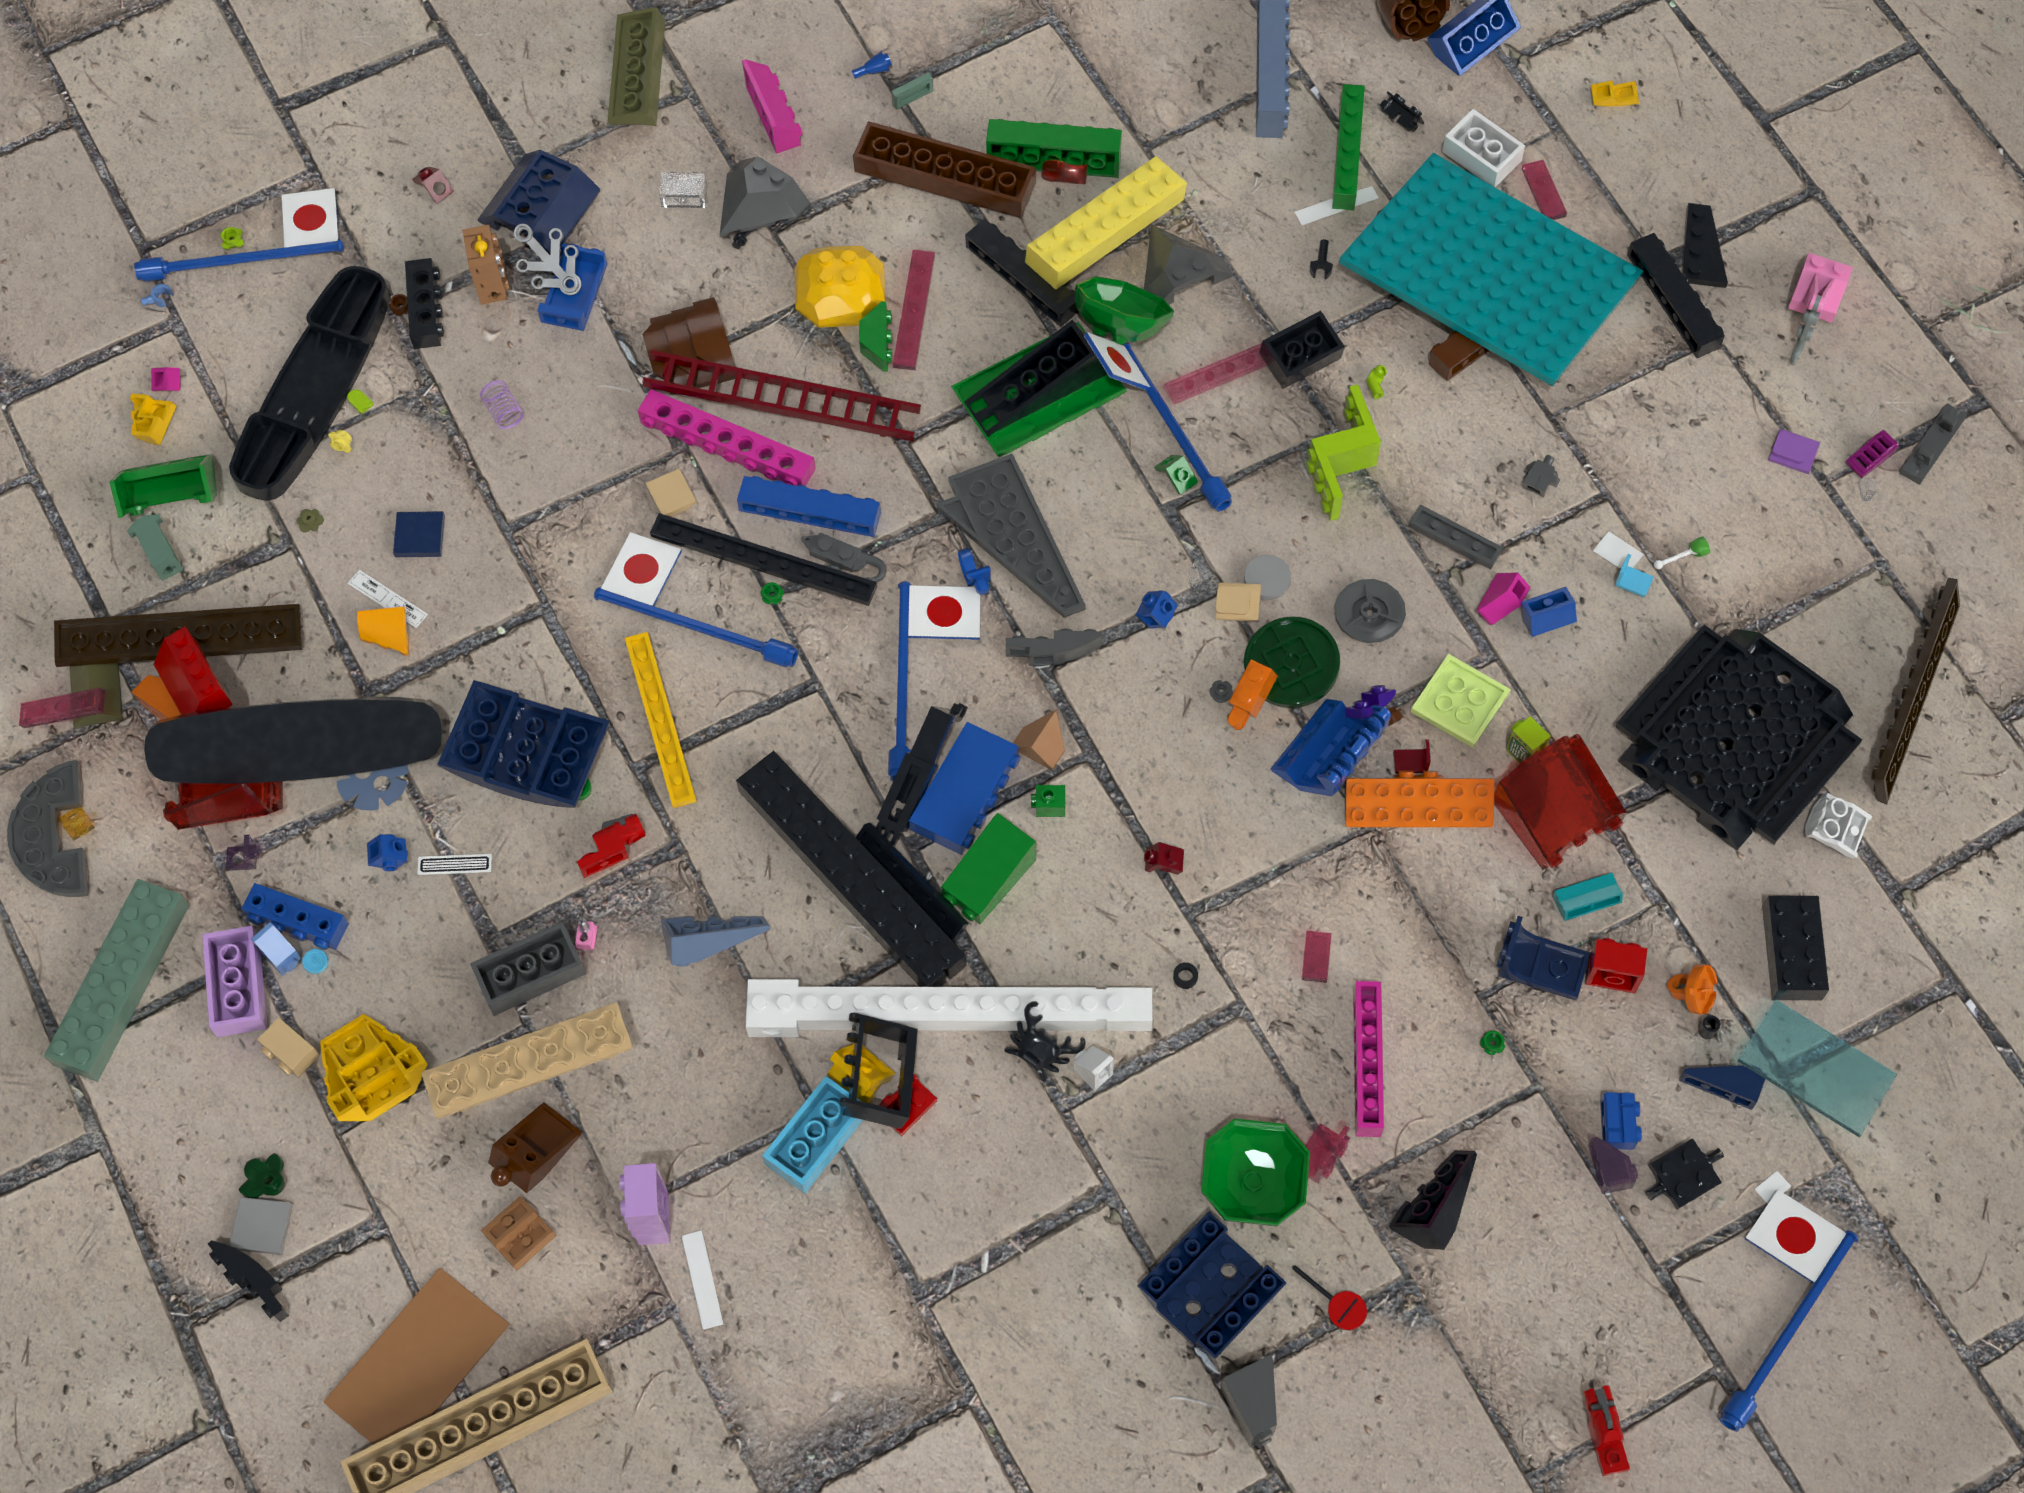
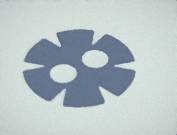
M404 765L372 771L371 775L365 779H360L355 774L346 775L351 778L338 780L337 788L346 802L359 794L354 804L355 808L378 810L379 796L389 806L402 795L408 782L396 779L395 777L408 774V766ZM379 776H386L390 779V787L385 791H377L374 788L373 783Z

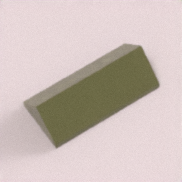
M119 663L69 666L74 728L123 720Z

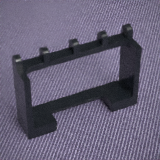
M850 1013L849 1021L854 1022L852 1030L856 1031V1033H847L846 1038L847 1041L855 1044L854 1054L845 1055L844 1062L852 1065L851 1078H842V1085L850 1088L849 1098H840L839 1105L845 1107L843 1115L901 1129L910 1118L918 1029L858 1013ZM864 1033L899 1042L897 1060L901 1061L898 1099L893 1104V1109L857 1100Z

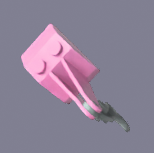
M1808 253L1788 309L1803 313L1802 322H1805V325L1800 324L1796 334L1798 338L1791 356L1790 363L1792 365L1797 363L1806 341H1809L1814 328L1810 326H1815L1818 318L1833 322L1853 269L1852 266Z

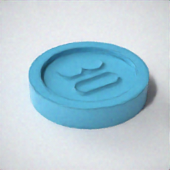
M312 949L304 955L302 964L307 972L318 974L326 969L328 957L324 951Z

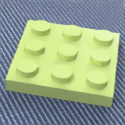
M1448 654L1412 706L1411 713L1474 748L1510 694L1511 689Z

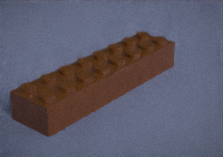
M870 121L867 122L853 154L854 172L1022 218L1036 184V167Z

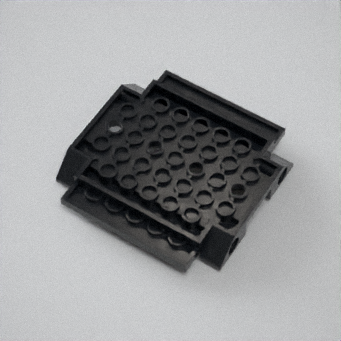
M1703 625L1615 725L1616 728L1638 743H1633L1618 762L1658 791L1663 785L1701 813L1697 820L1699 823L1737 851L1753 833L1751 828L1775 845L1861 744L1862 739L1845 727L1853 713L1839 689L1760 632L1734 629L1729 636L1725 634L1721 637L1706 625ZM1777 676H1787L1790 680V683H1781L1778 680ZM1757 708L1761 712V716H1752L1749 713V709ZM1720 742H1729L1732 745V749H1722ZM1699 775L1703 779V783H1693L1690 776Z

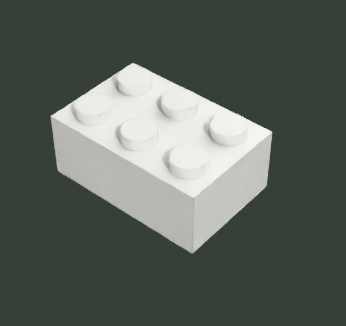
M1472 109L1445 136L1442 152L1479 179L1496 187L1522 161L1525 145Z

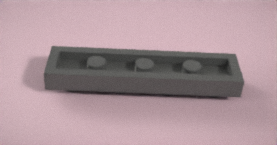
M1421 504L1408 524V527L1489 569H1492L1503 551L1502 546Z

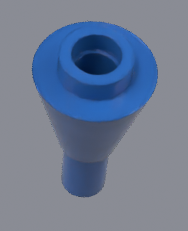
M880 51L867 61L864 66L852 70V73L856 79L867 73L890 71L889 66H892L888 54H883Z

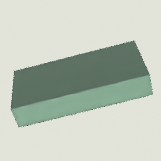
M928 72L891 91L894 108L896 110L933 92V77Z

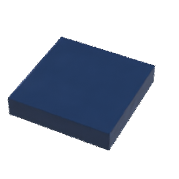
M397 512L393 548L394 557H442L444 512Z

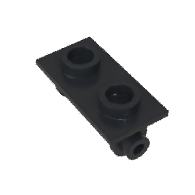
M1387 91L1389 99H1384L1381 102L1382 112L1386 113L1393 120L1398 114H1401L1397 123L1407 131L1411 130L1414 132L1418 128V122L1424 124L1421 111L1414 106L1410 108L1404 104L1406 101L1399 94L1395 93V95H1392Z

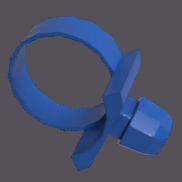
M970 549L959 550L958 558L967 586L974 585L979 595L988 593V581L991 580L990 567L985 566L976 569Z

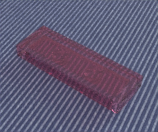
M1544 160L1522 165V172L1540 212L1552 220L1566 217L1567 211Z

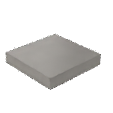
M240 1197L229 1246L240 1251L282 1255L293 1206L291 1202Z

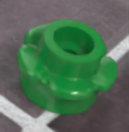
M769 582L763 586L760 594L764 603L775 605L781 602L784 591L777 583Z
M1488 1031L1481 1038L1480 1045L1487 1054L1495 1055L1496 1053L1503 1052L1505 1039L1497 1031Z

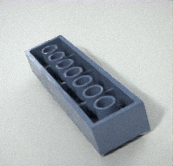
M1257 0L1256 137L1282 138L1283 129L1288 128L1290 103L1288 102L1290 84H1288L1290 66H1288L1290 30H1288L1290 13H1288L1286 8H1289L1290 0Z

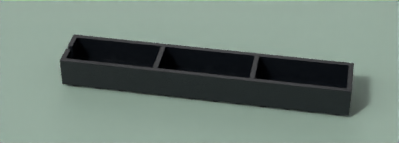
M774 750L736 780L739 793L919 987H942L946 983L945 972L943 971L945 968L946 976L951 979L967 966L966 955Z

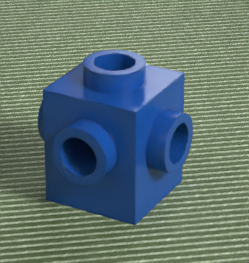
M1149 591L1142 598V603L1135 615L1150 629L1166 628L1168 622L1173 618V613L1178 604L1166 591Z
M380 834L367 843L368 866L383 868L384 871L388 872L397 870L398 867L407 862L406 839L395 837L393 834Z

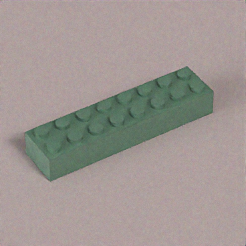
M140 879L136 880L44 1054V1057L53 1066L96 1082L99 1081L190 906L182 894Z

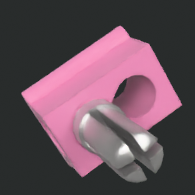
M585 918L578 920L575 949L594 950L598 927L594 922L586 921Z

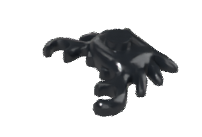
M1032 1001L1024 1008L1027 1029H1023L1021 1021L1017 1022V1030L1021 1039L1013 1033L1010 1034L1011 1040L1018 1049L1006 1047L1004 1052L1023 1059L1037 1071L1044 1082L1047 1076L1043 1068L1058 1073L1059 1068L1051 1063L1068 1064L1070 1062L1069 1058H1060L1059 1056L1061 1054H1078L1085 1049L1086 1041L1085 1038L1081 1037L1080 1045L1073 1047L1070 1043L1071 1037L1067 1036L1063 1045L1058 1046L1056 1037L1047 1035L1044 1028H1035L1036 1024L1042 1020L1043 1015L1033 1016L1030 1013V1010L1039 1004L1037 1001Z

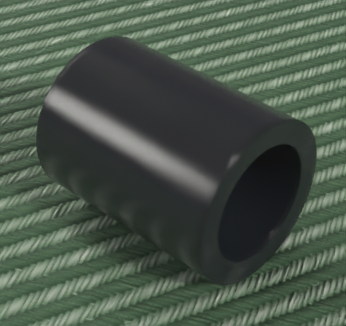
M1713 1015L1706 1016L1699 1026V1035L1704 1039L1714 1038L1721 1026L1720 1020ZM1706 1025L1711 1026L1713 1030L1708 1029Z

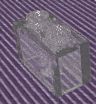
M661 172L659 187L661 207L706 208L708 186L705 173Z

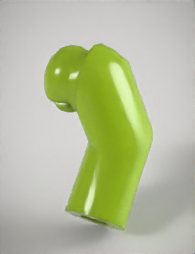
M1377 365L1376 368H1373L1366 379L1374 399L1384 396V391L1380 384L1387 374V370L1383 365Z

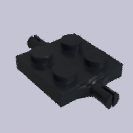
M1692 1138L1648 1165L1655 1175L1657 1185L1646 1190V1196L1656 1192L1648 1197L1652 1201L1661 1194H1664L1671 1200L1677 1210L1722 1183L1712 1164L1724 1158L1723 1152L1713 1157L1721 1152L1717 1148L1706 1155Z

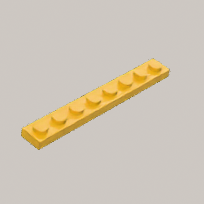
M648 631L626 637L625 642L672 807L674 809L695 803L697 801Z

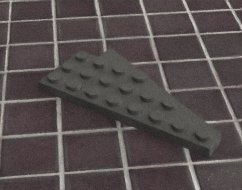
M1013 453L948 477V482L955 497L937 503V509L940 513L1063 618L1086 610L1081 594Z

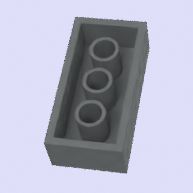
M563 922L470 963L493 1016L586 975Z

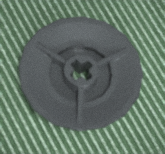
M1360 579L1347 585L1339 593L1335 604V616L1341 629L1353 639L1365 643L1382 642L1393 637L1402 628L1406 617L1405 602L1399 592L1388 583L1376 579ZM1368 610L1372 611V616L1368 615Z

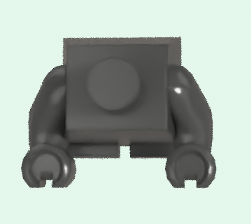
M1546 455L1543 461L1538 459L1526 466L1524 473L1527 476L1523 482L1524 489L1544 497L1550 485L1558 486L1560 479L1555 467L1551 466L1554 461L1552 456Z

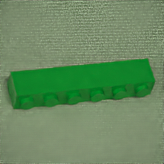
M1343 84L1332 209L1351 211L1355 209L1365 85Z

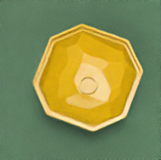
M863 246L815 248L803 255L794 269L795 309L818 328L859 326V321L880 302L885 301L884 264Z

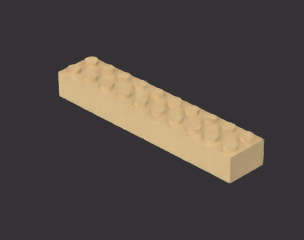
M585 1339L340 1461L353 1493H414L613 1392L588 1339Z

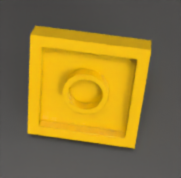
M854 1044L834 1051L830 1058L834 1064L827 1074L848 1092L850 1088L842 1085V1078H851L852 1065L846 1064L844 1057L845 1055L854 1054ZM863 1045L857 1099L870 1103L881 1085L891 1081L896 1073Z

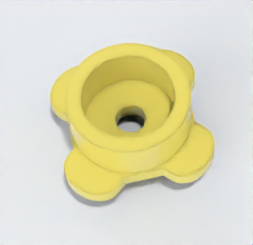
M337 430L336 432L332 431L329 433L328 436L331 438L329 445L331 448L346 453L352 450L349 446L352 442V437L346 431Z

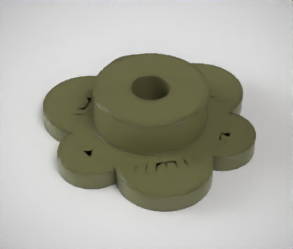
M309 509L302 510L300 513L301 517H298L296 520L302 532L317 531L318 526L324 522L323 516L319 514L317 509L311 511Z

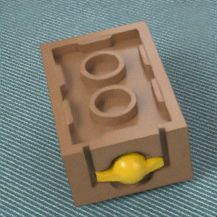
M489 225L463 229L468 265L481 305L508 300L506 291L510 290L505 273V261L502 257L496 233L491 232Z

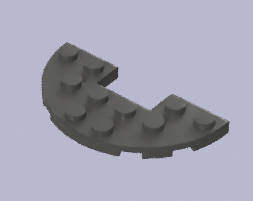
M73 760L47 770L46 775L36 782L32 781L20 795L21 799L15 810L12 809L7 828V841L10 855L15 865L33 885L58 896L83 897L88 896L85 850L83 848L60 851L58 811L82 807L80 767L78 761Z

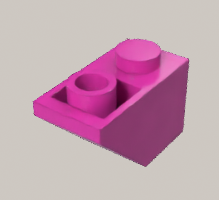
M1518 572L1497 573L1476 611L1489 625H1493L1520 607L1521 602L1524 601L1531 587Z

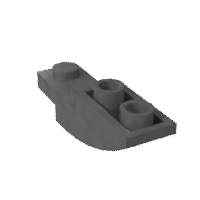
M1064 628L1054 630V639L1044 636L1036 638L1013 636L1012 638H1006V657H1029V666H1044L1068 662L1102 646V631L1093 629L1073 631Z

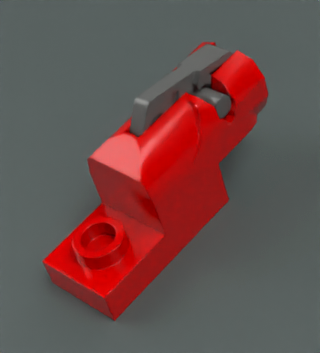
M636 813L603 822L601 830L592 835L598 852L587 853L577 861L583 878L629 858L625 845L628 844L630 846L646 836Z
M1608 1385L1602 1386V1389L1594 1390L1592 1388L1583 1392L1585 1407L1589 1417L1587 1426L1602 1477L1630 1470L1622 1443L1625 1439L1617 1409L1614 1405L1612 1392Z

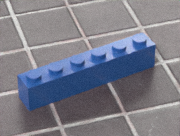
M744 476L737 498L738 508L741 512L875 537L881 516L880 502L871 498H856L850 494H836L825 489L815 490L804 485L794 486L778 480L773 482L763 480L758 476Z

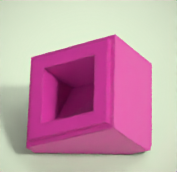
M151 368L152 391H179L180 368Z

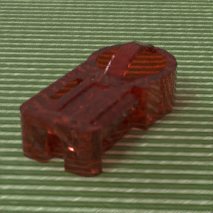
M1047 160L1042 164L1041 177L1050 182L1084 185L1086 184L1087 164L1082 166L1064 164L1063 161Z

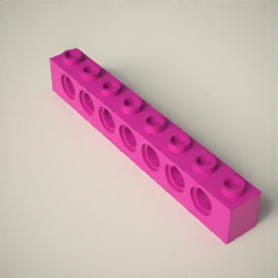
M650 389L637 410L640 422L645 427L660 430L668 437H677L687 445H696L709 454L715 453L730 463L736 462L741 464L747 470L760 472L771 480L776 479L794 486H806L816 469L814 457L652 389ZM765 457H770L768 460H762Z

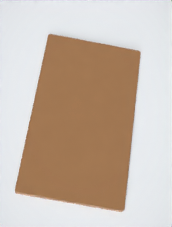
M439 1268L329 1394L324 1403L374 1445L432 1416L508 1328L509 1324L443 1269Z

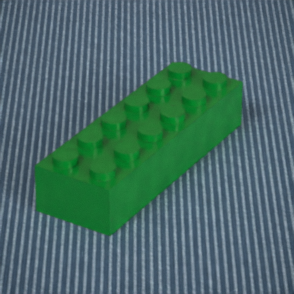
M989 119L986 154L1036 167V171L1119 178L1122 130L1094 128L1091 126H1071L1068 124L1057 125L1045 122L1033 123Z

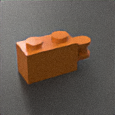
M1250 660L1229 701L1233 709L1228 717V722L1236 730L1243 729L1250 716L1253 718L1257 717L1278 677L1271 668L1253 660Z

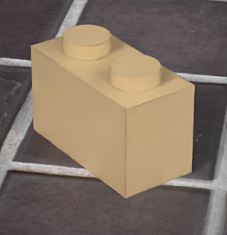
M279 1017L257 1039L262 1046L260 1051L270 1060L273 1057L280 1062L277 1066L288 1076L292 1072L299 1078L320 1056L312 1045Z

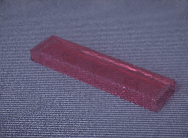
M95 688L21 703L19 726L29 728L103 713L105 690Z

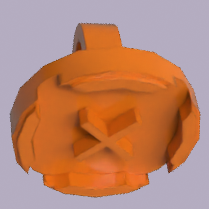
M1698 964L1693 967L1689 974H1678L1668 981L1667 986L1671 996L1678 1000H1685L1687 1008L1693 1014H1707L1713 1007L1717 996L1716 991H1713L1714 985H1717L1716 972L1709 965ZM1686 984L1685 987L1676 989L1679 985Z

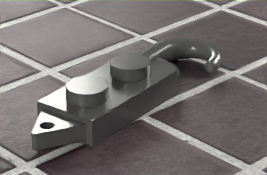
M823 533L801 537L802 542L808 548L812 557L851 573L860 571L866 564L877 567L879 573L875 577H866V579L879 582L885 577L887 572L885 563L878 557L863 552L860 548Z

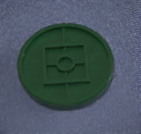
M1283 617L1265 624L1251 637L1244 654L1245 670L1250 660H1253L1271 668L1278 677L1265 701L1284 708H1299L1317 702L1332 689L1340 671V653L1333 636L1319 623L1303 617Z

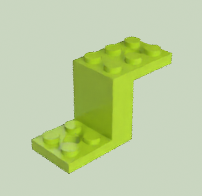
M1358 384L1349 386L1348 396L1345 397L1346 408L1343 409L1345 420L1347 422L1350 421L1351 429L1311 439L1310 449L1307 450L1308 460L1306 461V468L1308 473L1313 475L1314 490L1316 494L1320 493L1322 510L1324 514H1328L1330 521L1339 519L1343 499L1336 476L1377 466L1381 440Z

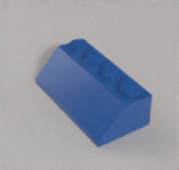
M1475 0L1430 35L1427 40L1436 58L1455 74L1461 76L1517 32L1521 26L1508 0Z

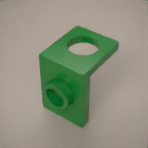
M1170 455L1154 467L1156 471H1166L1178 494H1183L1198 483L1184 456Z

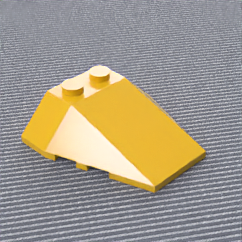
M364 1013L320 1041L322 1064L325 1068L326 1076L324 1081L328 1096H326L327 1103L338 1121L374 1120L416 1092L422 1078V1072L425 1071L428 1065L415 1045L407 1043L396 1033H391L383 1025Z

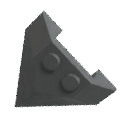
M758 156L741 160L726 176L720 237L728 236V232L736 230L745 232L775 225V221L796 220L810 207V202L793 177Z
M1151 224L1144 290L1164 298L1170 305L1174 303V293L1207 278L1215 285L1233 277V272L1222 256Z

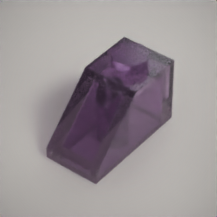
M1593 1137L1588 1147L1601 1193L1606 1194L1632 1189L1636 1179H1638V1172L1635 1164H1631L1630 1157L1602 1139Z

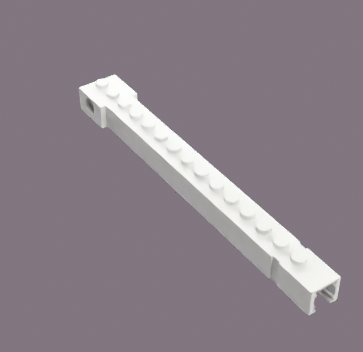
M748 979L746 1030L748 1037H799V1030H852L854 1022L849 1021V1014L858 1013L925 1031H1018V1021L1022 1022L1024 1030L1027 1029L1024 1008L1028 1003L1037 1001L1039 1003L1038 1006L1030 1010L1033 1016L1043 1015L1042 1020L1036 1024V1029L1044 1028L1046 1031H1096V1029H1106V1031H1152V988L800 987L798 979Z

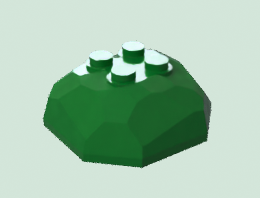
M1095 276L1076 284L1075 287L1077 309L1085 320L1092 325L1093 333L1105 336L1109 332L1113 337L1112 341L1120 345H1125L1127 341L1137 342L1150 338L1174 314V310L1164 298L1126 281Z
M1234 1118L1206 1140L1201 1193L1224 1221L1277 1227L1306 1204L1310 1151L1287 1124Z

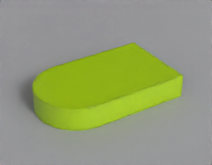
M358 389L348 393L349 403L361 415L374 405Z

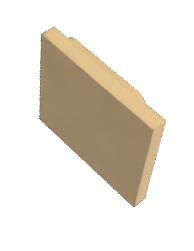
M680 469L646 483L660 514L672 517L697 504Z
M1219 583L1215 619L1258 622L1261 584Z

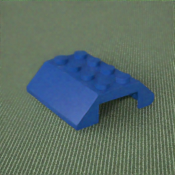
M1326 699L1270 769L1300 791L1333 796L1340 789L1345 779L1353 773L1360 760L1367 755L1368 750L1375 741L1382 736V732L1389 724L1391 713L1383 706L1373 705L1372 709L1375 711L1373 716L1364 719L1346 717V706L1342 701Z

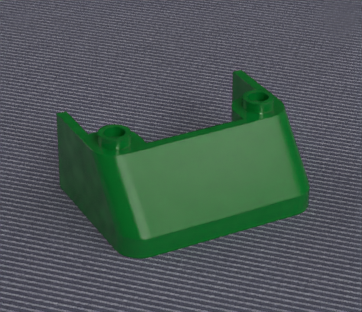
M211 454L125 469L118 472L109 481L118 518L124 517L127 513L130 516L143 514V509L149 506L192 498L199 500V503H207L213 501L217 496L214 462Z

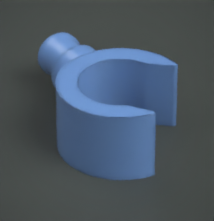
M166 284L156 285L152 289L151 295L141 298L142 305L155 303L159 307H167L164 300L158 298V296L162 293L173 295L171 288Z

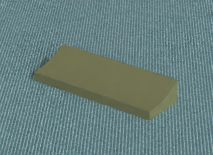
M657 7L617 14L607 120L611 126L622 124L657 126L665 19Z

